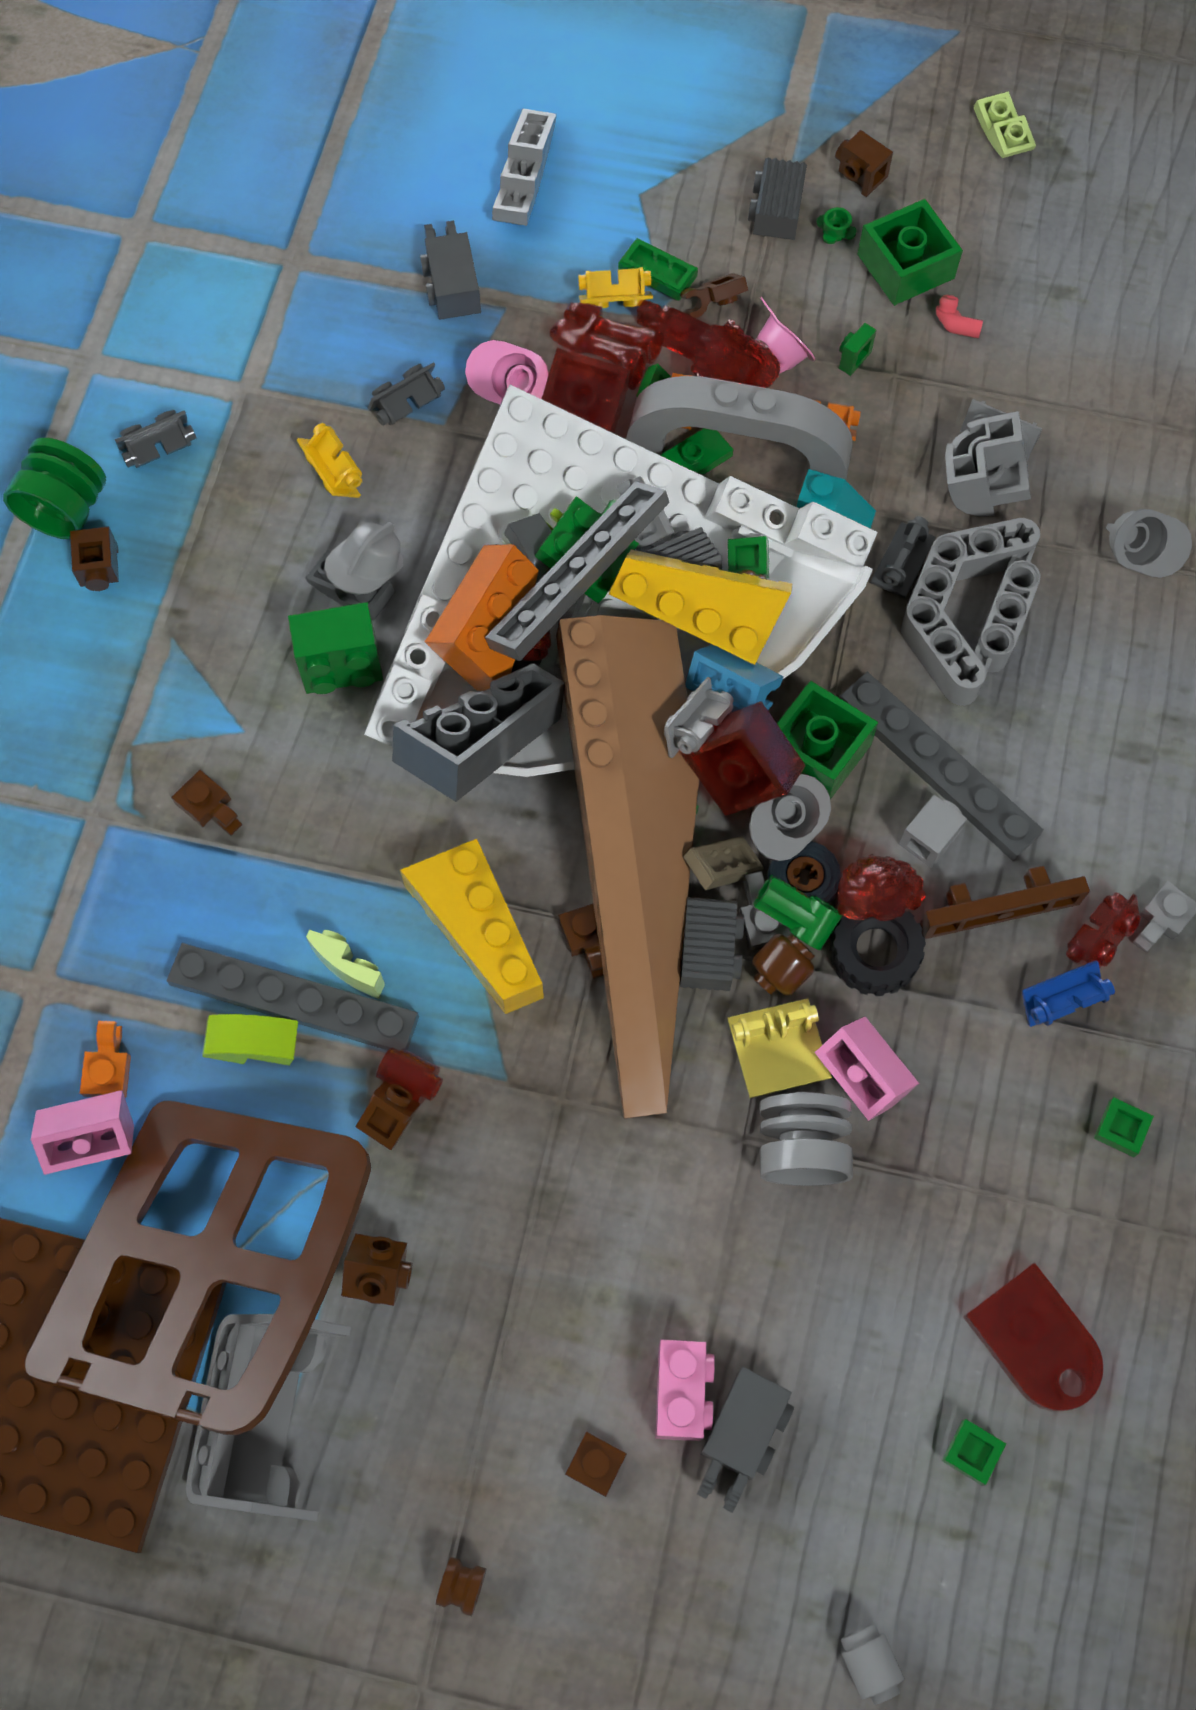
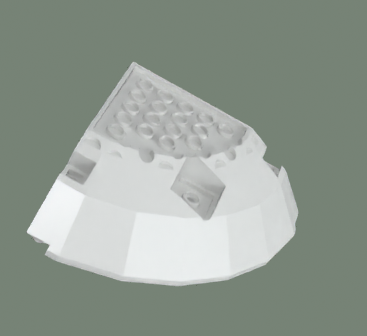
M509 385L405 629L404 637L385 678L364 735L393 747V724L405 719L410 723L423 718V711L437 705L444 709L458 703L459 696L471 690L473 692H483L475 690L425 643V640L484 545L511 544L504 535L508 524L538 513L554 528L556 522L549 515L551 511L556 508L564 513L576 496L602 514L610 500H617L620 497L618 485L629 479L633 480L641 476L645 484L666 490L670 502L664 508V511L674 533L652 545L657 546L670 540L679 531H692L702 527L707 537L710 538L711 543L717 548L718 553L721 554L722 570L728 571V539L766 536L769 540V578L767 580L783 581L793 585L792 592L757 663L784 676L783 679L801 667L866 587L873 569L864 566L878 532L815 502H811L799 509L732 476L717 483L515 386ZM771 511H775L780 515L781 521L779 525H775L770 521L769 515ZM610 590L599 604L583 594L560 618L605 615L661 620L609 595ZM558 620L545 634L551 637V640L539 667L562 680L556 640ZM677 628L686 682L694 651L712 644ZM413 650H421L424 653L425 660L422 664L417 665L411 661L410 654ZM686 688L688 698L692 691ZM563 697L561 719L493 773L529 777L574 770L565 697ZM730 712L724 720L733 715V713Z

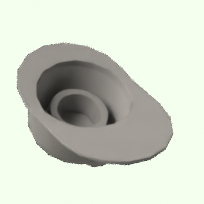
M1139 509L1122 514L1114 524L1108 523L1106 529L1110 532V548L1117 562L1125 568L1151 577L1162 578L1174 574L1183 567L1189 558L1192 548L1191 533L1184 523L1174 517L1152 509Z
M388 522L384 526L376 523L358 525L350 536L331 551L325 559L324 571L327 579L336 588L356 595L371 593L384 585L403 567L400 542L394 534V524Z
M805 774L791 775L779 782L757 804L751 814L749 828L751 839L757 850L766 858L776 861L788 860L800 853L824 828L829 820L831 802L825 786L815 777Z

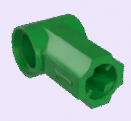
M771 875L765 881L753 903L755 908L790 928L789 931L795 937L817 950H821L843 916L841 912L814 895L808 897L774 875Z

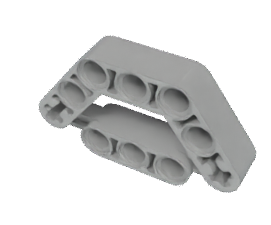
M1016 518L951 532L939 536L933 542L908 603L901 624V634L942 693L953 704L965 706L974 702L987 672L993 673L1002 670L1015 648L1041 578L1039 569L1030 562L1040 538V529L1030 519ZM978 549H983L988 553L981 552ZM944 556H945V557H948V558H950L952 561L944 560V559L941 558V557H944ZM1006 570L973 651L944 611L954 585L958 580ZM1014 583H1020V584L1023 585L1024 587H1019V586L1015 585ZM927 587L936 588L940 592L931 591ZM1001 614H1008L1013 619H1007ZM915 618H921L925 620L927 624H921L917 622ZM988 645L996 646L1001 651H994ZM935 648H943L950 654H942Z

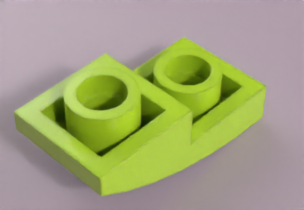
M209 1015L202 1057L245 1064L249 1058L290 1066L294 1060L298 1021L259 1015Z

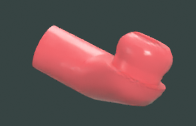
M943 295L939 299V305L936 306L935 311L936 316L945 329L953 334L978 339L983 320L962 316L957 310L958 298L953 295Z

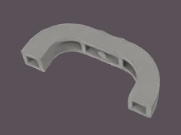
M679 376L663 379L649 385L639 394L635 401L626 440L656 454L662 455L666 436L670 431L681 427H700L790 445L806 456L811 470L847 479L853 448L851 432L836 413L810 398L785 391L714 378Z

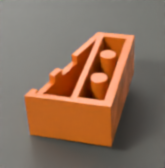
M514 544L484 545L425 640V643L477 691L490 689V682L512 672L515 659L491 650L485 637L535 586L539 570Z

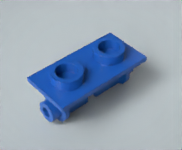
M1097 960L1021 990L1030 1027L1042 1023L1046 1026L1051 1025L1054 1020L1076 1012V1008H1086L1100 1001L1105 1003L1109 1001L1111 995L1115 994L1112 982L1109 979H1101L1099 962Z

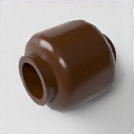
M792 933L788 937L776 934L754 956L753 965L758 973L753 978L770 995L776 990L783 995H792L813 974L814 965L811 960L815 955Z

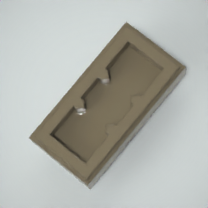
M743 836L694 847L683 856L705 890L745 880V875L760 872L764 869Z

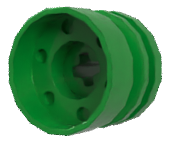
M49 437L37 438L29 446L28 455L23 457L21 470L14 474L3 494V501L9 511L31 528L59 539H71L70 531L82 530L89 516V507L96 503L98 493L103 490L106 484V475L98 463L80 449Z

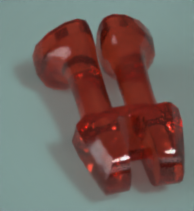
M570 302L564 311V319L558 320L549 332L551 339L570 353L578 356L585 353L592 354L617 365L620 383L630 390H635L639 386L645 372L646 363L650 365L656 361L664 342V334L659 330L608 320L602 317V306L579 302ZM598 335L612 338L626 345L603 339L601 337H598Z

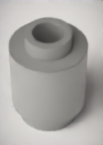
M875 1623L840 1639L845 1649L841 1654L861 1699L871 1697L874 1705H877L900 1694L897 1684L905 1678L885 1634H879Z

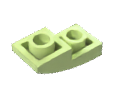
M1009 91L976 101L973 108L989 142L1002 158L1035 149L1036 144L1025 115H1017Z
M309 929L306 938L311 949L332 973L353 988L374 998H380L385 983L376 965L359 958L351 962L353 954L349 944L346 943V938L330 930H323L321 934Z

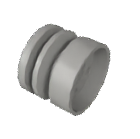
M814 1092L780 1094L761 1100L760 1116L767 1120L761 1122L760 1133L779 1139V1141L761 1146L760 1178L771 1183L793 1186L832 1185L850 1181L853 1178L852 1147L848 1144L833 1141V1139L850 1135L852 1131V1124L844 1120L849 1118L852 1113L851 1102L840 1096Z

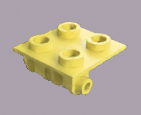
M808 998L727 1018L750 1098L832 1079L829 1070L814 1053L822 1046V1042L816 1026V1022L819 1021L818 1012L815 1005L810 1006Z

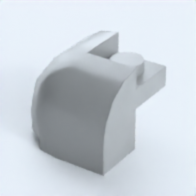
M1019 411L981 418L967 423V429L955 437L951 444L947 443L945 452L947 483L951 499L956 508L966 514L975 516H995L994 506L1031 499L1028 463Z

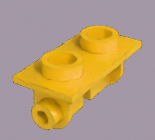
M643 267L618 269V284L611 283V270L585 271V275H578L579 290H586V295H579V300L581 304L587 303L588 309L608 308L609 302L623 301L624 307H637L645 305V299H653L652 293L645 291V286H651V271H644Z
M320 423L314 427V435L311 439L298 438L296 440L305 453L306 460L315 468L323 481L325 489L332 496L355 498L361 496L357 487L362 483V472L347 451H342L337 457L343 448V444L331 426Z

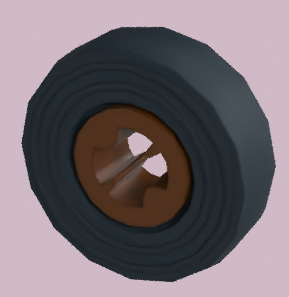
M812 841L791 859L782 861L772 859L768 870V879L771 875H774L808 897L814 895L828 904L836 898L842 882L841 868L835 855L825 846ZM805 869L810 871L809 877L814 876L815 879H810L808 885H802L799 883L800 877L795 879L794 875H799L801 870Z

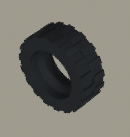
M879 899V901L866 900L858 906L855 904L849 909L847 914H843L832 935L829 951H832L830 960L832 966L834 965L836 968V974L846 982L848 987L859 990L861 994L868 995L869 993L875 994V996H883L885 993L893 994L898 992L900 987H905L910 983L924 959L925 952H923V949L926 945L925 937L921 933L923 929L920 923L915 921L914 915L910 911H905L897 903L892 904L888 903L887 900ZM870 929H881L890 933L898 947L897 956L894 961L883 967H875L865 963L857 951V941L862 933Z

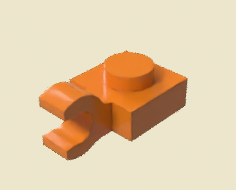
M98 1021L96 1032L98 1051H85L80 1085V1094L84 1097H95L121 1090L124 1097H127L131 1056L128 1053H119L122 1026H116V1021Z

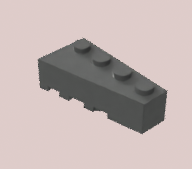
M531 664L490 682V689L483 692H473L471 690L460 695L458 703L444 709L437 705L423 711V718L410 723L405 719L393 724L392 762L457 802L561 719L565 682L537 665Z

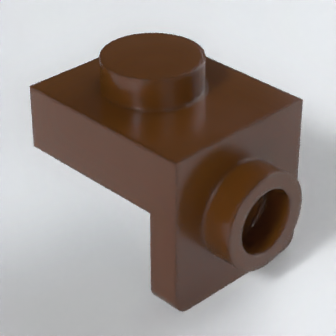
M384 1081L371 1095L370 1103L355 1127L389 1150H392L421 1104L412 1099V1094L404 1087Z

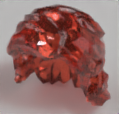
M729 319L723 326L716 324L709 326V330L705 331L706 337L701 336L699 340L703 348L695 347L693 350L694 357L691 359L693 365L690 366V370L694 376L763 388L770 387L779 376L780 363L768 345L762 340H755L750 335H745L741 327L736 325L735 320Z
M870 854L868 857L859 858L843 870L838 886V913L854 920L874 917L876 920L889 921L896 917H901L906 908L916 910L926 898V893L923 890L924 880L920 875H917L916 869L912 868L911 864L905 861H896L895 858L890 856H874L873 854Z

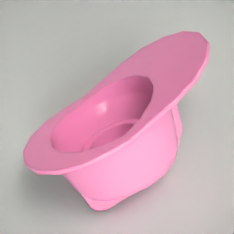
M761 297L760 299L770 311V317L756 338L755 349L759 359L778 374L792 369L806 358L814 362L815 357L812 352L792 331L777 319Z
M491 340L481 343L472 350L466 362L465 374L469 386L474 393L501 405L509 385L515 386L540 399L547 392L549 383L548 367L541 356L530 350L504 341Z

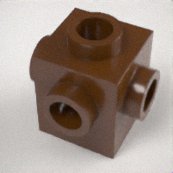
M355 1233L344 1260L341 1296L364 1300L373 1304L394 1306L400 1288L408 1289L413 1263L406 1261L407 1243L382 1236L373 1237Z

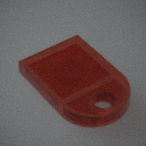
M1035 1262L963 1316L1019 1392L1033 1405L1048 1411H1068L1087 1403L1099 1389L1103 1378V1359L1096 1341ZM1065 1370L1075 1372L1081 1379L1082 1389L1076 1397L1065 1394L1060 1387L1059 1379Z

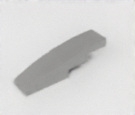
M522 109L508 144V158L500 176V190L493 205L492 220L527 226L551 145L556 123L555 113Z

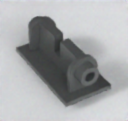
M433 362L424 368L421 364H417L402 375L404 380L395 385H392L391 382H386L372 392L373 398H371L368 405V410L371 411L378 407L379 411L375 414L382 426L387 423L393 425L413 412L407 402V399L410 397L418 409L441 397V392L445 390V386L439 377L433 379L431 376L436 366Z
M175 410L166 411L155 418L156 422L143 428L140 424L121 431V437L115 439L119 451L126 448L128 450L122 453L127 467L135 465L136 468H139L142 465L159 459L160 455L155 445L160 442L167 455L191 446L190 441L197 439L191 425L183 426V424L188 422L185 410L176 413Z
M917 516L914 520L908 521L907 524L901 522L870 582L871 584L906 598L936 539L935 536L928 534V521L925 518Z

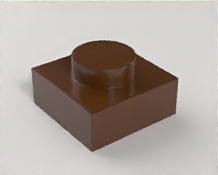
M586 1432L565 1475L606 1497L627 1453Z

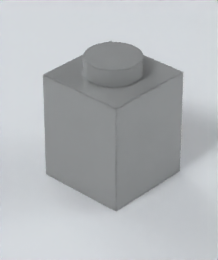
M933 795L905 829L899 845L932 868L960 834L967 818L962 815L960 809L948 800L942 801L936 795Z

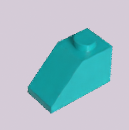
M808 469L797 501V508L800 509L811 502H815L871 529L876 510L845 479Z

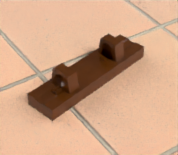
M1044 866L1028 869V872L1024 875L1027 889L972 901L965 883L952 885L949 887L948 892H946L948 906L926 911L923 920L920 921L923 929L921 933L925 939L1077 906L1082 903L1090 889L1085 876L1051 883Z

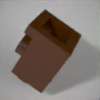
M860 130L850 140L846 139L840 144L835 158L840 161L839 172L848 180L854 181L861 186V194L868 197L888 177L893 151Z
M109 526L70 531L72 572L80 587L85 586L91 591H103L109 587V583L119 582L117 559L119 549Z

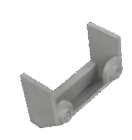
M230 1314L222 1320L215 1337L206 1382L207 1386L229 1390L238 1384L256 1353L274 1314ZM314 1320L307 1338L266 1417L252 1430L239 1435H223L197 1426L186 1482V1494L190 1503L317 1521L319 1511L295 1508L300 1497L301 1486L295 1471L292 1468L283 1467L300 1373H310L322 1362L326 1353L325 1336H350V1326ZM203 1398L200 1414H203L209 1399Z

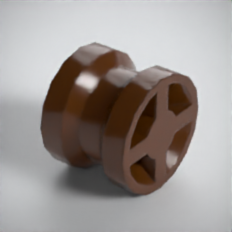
M450 1557L440 1584L436 1605L446 1607L452 1604L460 1607L463 1614L472 1616L487 1569L481 1566L471 1569L463 1566L460 1559Z

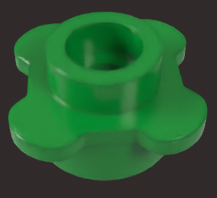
M831 208L825 215H820L817 218L816 225L822 229L823 241L827 244H835L837 241L845 238L851 240L856 236L857 230L851 226L852 216L844 208Z

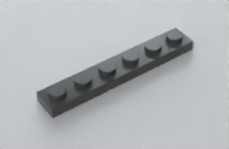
M635 481L485 637L489 648L521 661L670 503L666 490Z
M868 671L840 695V699L878 721L875 736L945 800L955 804L960 809L962 815L1012 861L1021 855L1041 835L1044 830Z
M181 943L166 980L170 986L273 1017L297 1020L300 1025L404 1056L407 1054L419 1019L418 1012L185 943Z

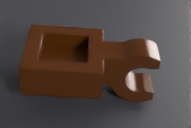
M731 273L701 284L699 288L685 289L681 292V297L689 299L695 296L697 300L696 307L686 311V316L697 318L706 312L710 302H717L719 306L730 304L738 300V294L749 290L745 276Z
M201 770L171 797L174 803L201 827H204L212 819L226 833L232 836L242 826V823L236 819L238 815L226 805L231 800L229 794Z
M594 904L559 914V923L571 956L574 957L584 953L593 979L604 976Z

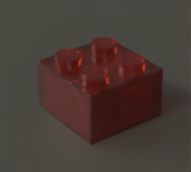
M557 347L542 400L609 432L615 433L632 376L628 368Z
M761 701L732 712L718 726L713 725V733L697 752L685 754L681 751L683 758L725 816L787 795L806 766Z

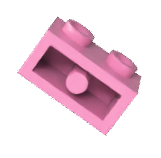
M866 1017L841 1027L814 1052L868 1121L892 1108L920 1084Z
M116 1091L36 1111L31 1141L44 1175L131 1154L134 1123L123 1091Z
M660 1340L655 1439L701 1441L704 1438V1430H712L713 1402L705 1401V1382L713 1383L714 1354H706V1342Z

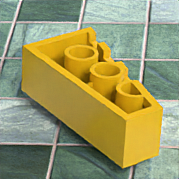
M630 550L609 595L755 665L792 592L793 584L761 579L759 576L750 574H738L719 570L717 567L700 566L682 562L679 559Z
M477 839L400 870L405 888L422 906L430 920L445 935L456 953L463 958L473 971V974L505 1014L544 998L542 981Z

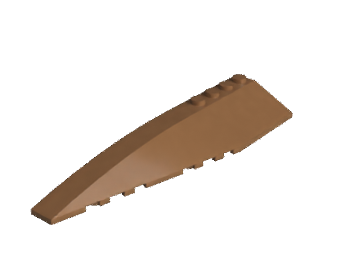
M605 615L559 619L556 633L562 681L565 682L564 697L623 1117L628 1119L666 1114L690 878V867L683 856L693 848L699 786L696 752L685 754L679 750L673 758H670L667 740L664 736V728L668 718L674 715L687 701L677 628L663 620Z

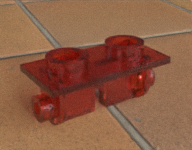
M1117 892L1112 896L1107 895L1089 917L1090 922L1100 928L1097 930L1084 923L1068 942L1067 957L1076 963L1084 960L1088 964L1097 960L1099 968L1107 966L1113 960L1120 942L1125 936L1133 935L1140 924L1141 915L1139 914L1137 895L1133 894L1128 901Z

